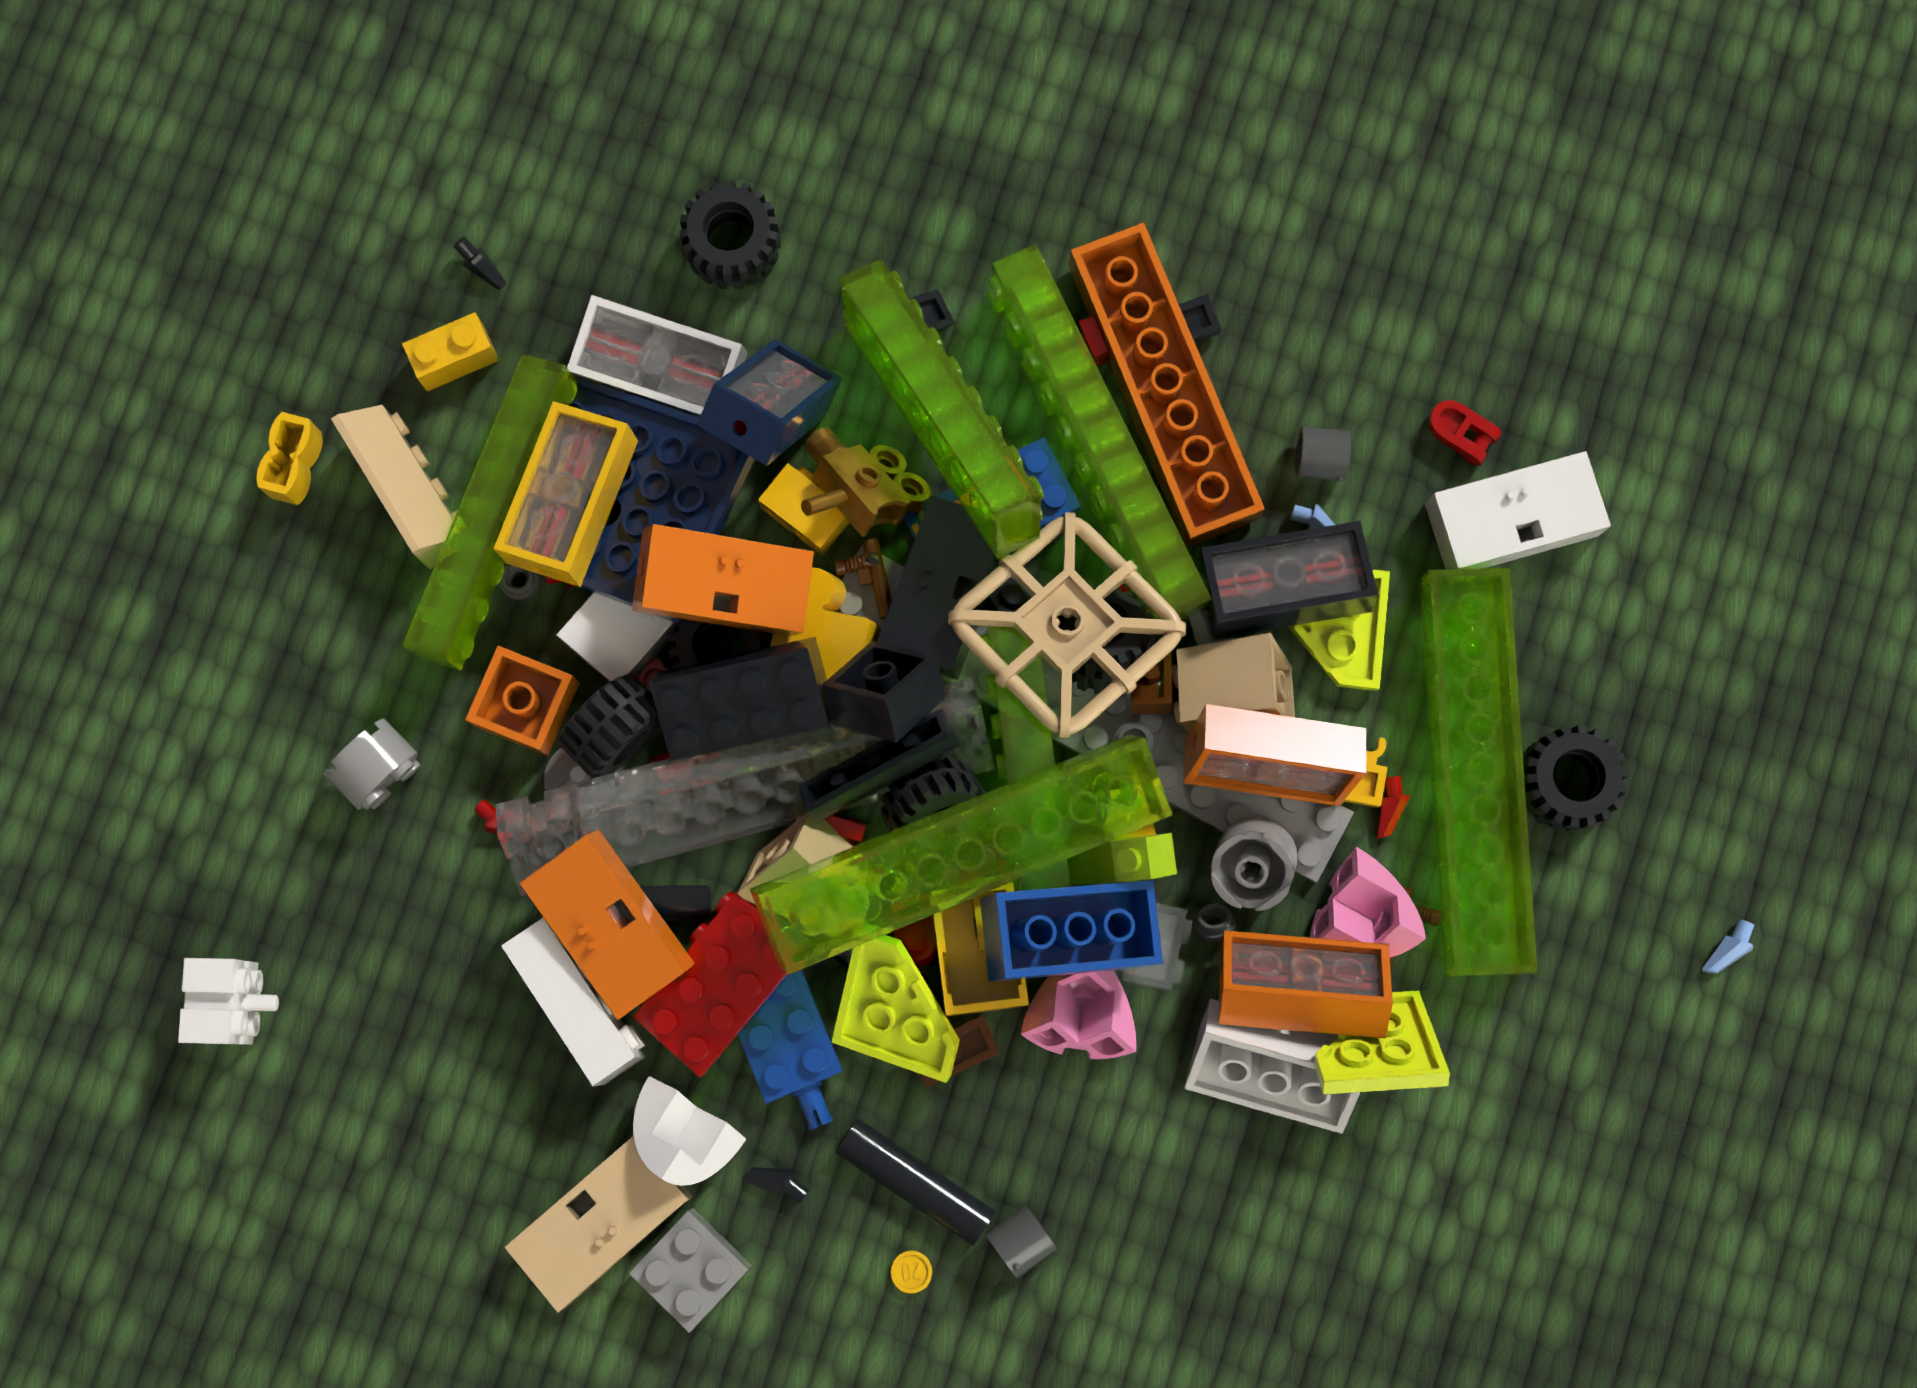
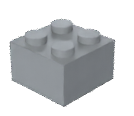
M692 1208L683 1215L629 1274L690 1333L752 1265Z

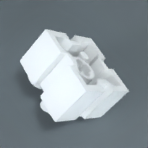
M184 958L182 992H185L184 1009L180 1010L178 1043L253 1045V1037L258 1035L260 1029V1014L258 1011H277L279 1006L277 995L260 994L263 987V974L261 970H258V962L238 959Z

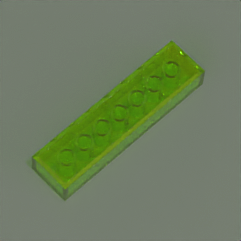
M879 259L840 277L839 283L845 328L996 558L999 559L1039 539L1040 521L1043 520L1041 499L1044 498L1039 481L1035 476L1029 477L1023 469V462L1018 450L1013 445L1008 447L1002 438V430L997 419L993 415L987 416L982 408V401L976 388L973 385H966L962 379V371L957 360L953 356L948 357L936 329L934 327H927L923 321V314L915 299L909 300L904 293V286L898 273L895 270L890 272L883 260Z

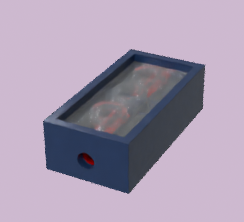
M775 339L713 384L696 425L761 463L769 465L825 418L843 377Z

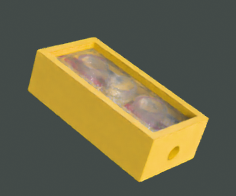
M552 402L493 548L506 564L581 587L638 443L629 425L558 402Z

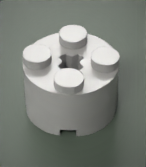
M385 718L374 723L379 728L378 731L370 735L364 730L331 761L336 769H325L323 775L357 810L363 807L365 810L369 808L376 809L391 795L387 788L394 781L397 782L400 779L403 782L406 781L421 766L416 760L419 753Z
M1263 815L1242 819L1229 826L1219 839L1211 864L1212 883L1219 896L1231 906L1240 909L1241 907L1253 908L1255 911L1267 910L1280 903L1289 892L1298 861V853L1292 837L1282 826Z

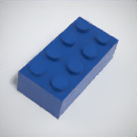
M1153 880L1001 892L980 898L989 982L1144 968L1163 964Z

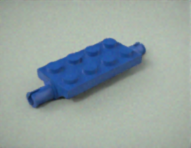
M781 918L776 920L786 930L783 920ZM798 961L738 1035L765 1103L767 1104L789 1094L792 1097L796 1096L810 1131L820 1126L815 1110L822 1125L834 1121L830 1116L819 1086L822 1085V1080L843 1072V1069Z

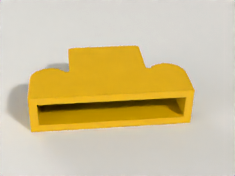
M812 567L804 633L793 636L773 634L770 647L816 637L828 680L871 641L877 642L881 627L878 623L865 617L835 612L840 609L846 599L844 583L835 575L820 568Z

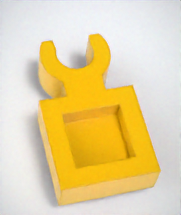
M1380 737L1377 739L1375 751L1370 752L1366 750V774L1344 802L1375 808L1381 807L1388 767L1376 765L1377 758L1386 749L1385 738Z

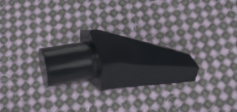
M465 236L454 244L455 250L465 259L463 263L465 268L497 290L502 289L506 285L505 279L482 248L476 249Z
M752 1167L742 1178V1180L773 1193L777 1197L782 1192H785L798 1203L802 1201L809 1189L793 1178L797 1172L796 1170Z

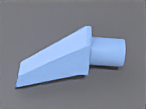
M1315 504L1314 509L1294 505L1290 520L1308 524V529L1335 525L1318 504Z
M1738 919L1732 937L1725 935L1724 940L1702 968V971L1717 974L1753 949V944L1748 943L1754 924Z

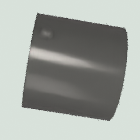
M1301 426L1296 445V477L1345 481L1351 453L1350 431L1341 428Z
M1026 1204L985 1234L1017 1279L1057 1249Z

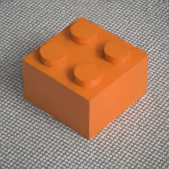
M497 646L465 720L476 728L549 756L580 683L571 674Z

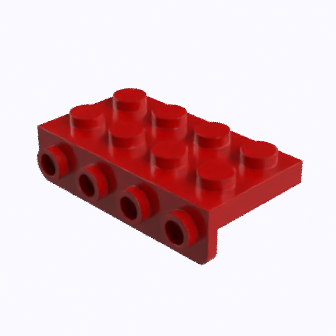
M731 891L726 893L716 904L714 910L718 914L709 925L706 923L701 924L690 936L688 941L692 945L687 950V953L695 964L639 1005L641 1008L633 1016L639 1024L699 1077L704 1076L808 950L760 907L737 894L738 891L734 894Z

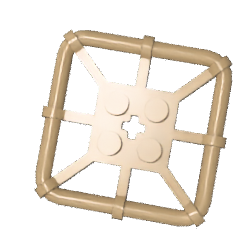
M1065 512L1063 517H1058L1048 523L1012 555L1006 554L999 560V566L964 595L953 610L948 613V624L953 627L958 638L996 676L995 682L1001 688L1007 687L1047 729L1057 733L1059 738H1070V734H1075L1087 727L1122 694H1130L1137 687L1136 682L1170 653L1179 643L1181 637L1186 635V623L1181 621L1175 609L1137 572L1138 567L1132 560L1127 562L1090 524L1076 517L1075 513ZM1063 533V571L1045 587H1042L1023 566ZM1075 534L1114 571L1095 590L1074 570ZM1009 578L1015 579L1032 596L1016 612L973 610ZM1126 583L1160 619L1123 618L1104 599L1117 587ZM1063 615L1065 618H1069L1072 615L1076 617L1077 620L1074 623L1075 630L1060 629L1058 627L1060 621L1057 617ZM970 626L1014 627L1031 646L1007 665ZM1119 633L1156 634L1163 636L1126 670L1103 648ZM1040 655L1060 674L1059 716L1018 676L1021 671ZM1092 657L1113 681L1071 717L1072 674Z

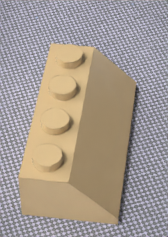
M383 405L337 414L331 418L408 547L425 566L432 569L470 546L464 535L470 531L468 525L458 510L451 513L444 501L450 498L449 494L437 477L431 480L424 470L430 464L418 445L410 447L404 437L410 431L398 412L391 415Z

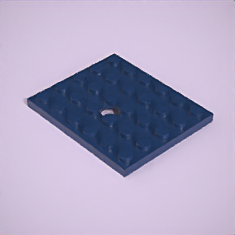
M553 368L468 543L476 549L500 557L493 548L553 401L627 423L636 436L638 443L615 499L621 505V513L614 523L604 527L581 588L632 606L642 530L652 524L720 535L755 459L697 426L699 417ZM656 615L677 624L680 620L679 618Z

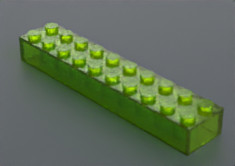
M1034 244L992 264V278L988 279L991 291L988 292L990 303L997 314L1003 313L1008 325L1004 326L1010 344L1013 348L1019 346L1025 358L1021 360L1023 370L1030 382L1036 380L1042 392L1038 395V399L1046 416L1053 415L1059 427L1055 429V434L1060 446L1064 451L1070 449L1076 462L1072 464L1073 472L1081 486L1087 484L1093 498L1089 499L1091 509L1098 521L1104 519L1110 533L1106 534L1108 543L1127 562L1132 560L1138 567L1137 572L1175 609L1182 622L1189 621V616L1206 609L1211 601V597L1037 245ZM1148 607V610H1147V611H1151V612H1152L1153 618H1154V619H1160V618Z
M1510 568L1429 570L1420 579L1440 911H1442L1445 977L1535 974L1538 971Z
M1127 735L750 888L777 963L789 975L1171 816L1172 812L1145 737Z

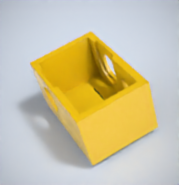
M1013 880L931 890L946 1016L1026 1007L1029 1005L1026 979L989 982L980 898L994 893L1014 892Z

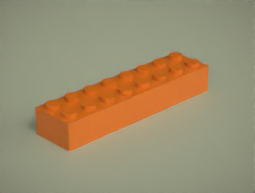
M1138 224L1072 249L1069 257V269L1089 317L1094 316L1108 349L1107 360L1185 547L1188 548L1258 521L1265 510L1145 224Z

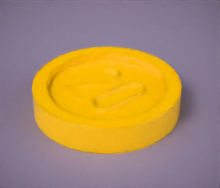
M909 1250L895 1258L891 1267V1278L899 1290L905 1293H917L928 1286L932 1277V1266L929 1259L923 1253Z

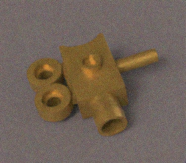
M828 427L814 432L805 443L806 451L818 463L812 479L824 492V494L802 501L801 509L807 516L837 507L863 537L867 535L869 529L874 525L881 523L900 524L906 512L922 510L930 497L931 491L927 482L916 474L904 472L907 467L904 456L890 446L877 445L869 453L861 444L846 448Z

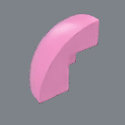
M1358 847L1347 856L1329 882L1333 893L1328 899V904L1316 911L1310 933V938L1389 944L1390 958L1411 950L1426 939L1420 915L1407 892L1383 865Z
M1114 970L1049 976L1035 994L1023 1021L1022 1036L1037 1046L1057 1054H1063L1065 1048L1086 1050L1089 1059H1108L1136 1052V1032L1132 1012L1124 989Z

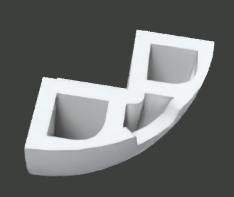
M650 1076L647 1078L639 1094L633 1120L635 1145L638 1154L647 1168L662 1180L680 1186L701 1182L718 1172L737 1153L746 1138L727 1122L696 1107L678 1090Z

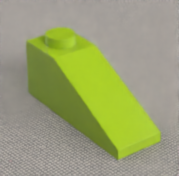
M1172 833L1064 845L1069 885L1130 882L1177 874Z

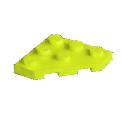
M1285 559L1272 561L1273 566L1291 563L1290 560ZM1373 570L1378 598L1372 612L1288 627L1337 687L1378 691L1380 689L1390 571Z
M862 927L856 934L832 1043L946 1083L952 1074L960 1039L902 941Z
M1419 990L1392 992L1393 1005L1386 1038L1338 1034V1038L1329 1046L1324 1044L1315 1053L1314 1067L1323 1094L1443 1087L1449 1085L1450 1072Z

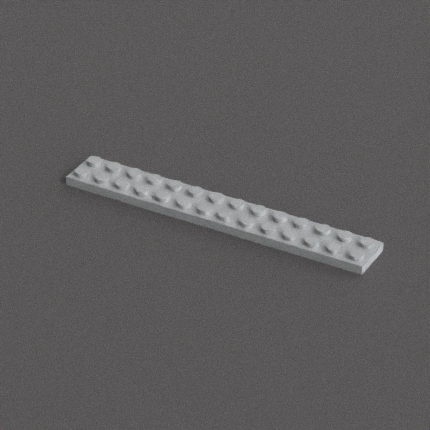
M863 544L856 556L865 554ZM875 554L866 560L873 565L879 563ZM882 555L893 600L905 567ZM856 571L854 573H846L842 579L846 588V599L840 609L835 612L865 617L878 623L881 627V633L885 619H880L873 586H860ZM978 626L976 633L1007 665L1031 646L1014 627L1000 629V627ZM970 649L959 680L941 675L943 681L1133 785L1145 783L1146 791L1221 833L1239 820L1252 818L1256 815L1268 817L1271 821L1282 826L1290 834L1296 845L1298 861L1295 873L1314 884L1318 882L1354 814L1353 811L1342 805L1339 807L1183 783L1184 743L1188 732L1182 725L1177 724L1175 714L1132 715L1131 693L1128 695L1122 694L1087 727L1075 734H1070V738H1059L1057 733L1047 729L1007 687L1001 688L995 682L996 676ZM1040 655L1021 671L1018 676L1059 716L1060 674ZM1077 682L1072 683L1071 717L1098 695L1094 694V689L1088 688L1086 691L1077 689ZM1128 722L1142 723L1151 731L1154 739L1153 749L1149 756L1136 763L1122 760L1113 748L1115 732L1121 725ZM1136 736L1126 738L1125 743L1129 749L1136 750L1140 747V740Z

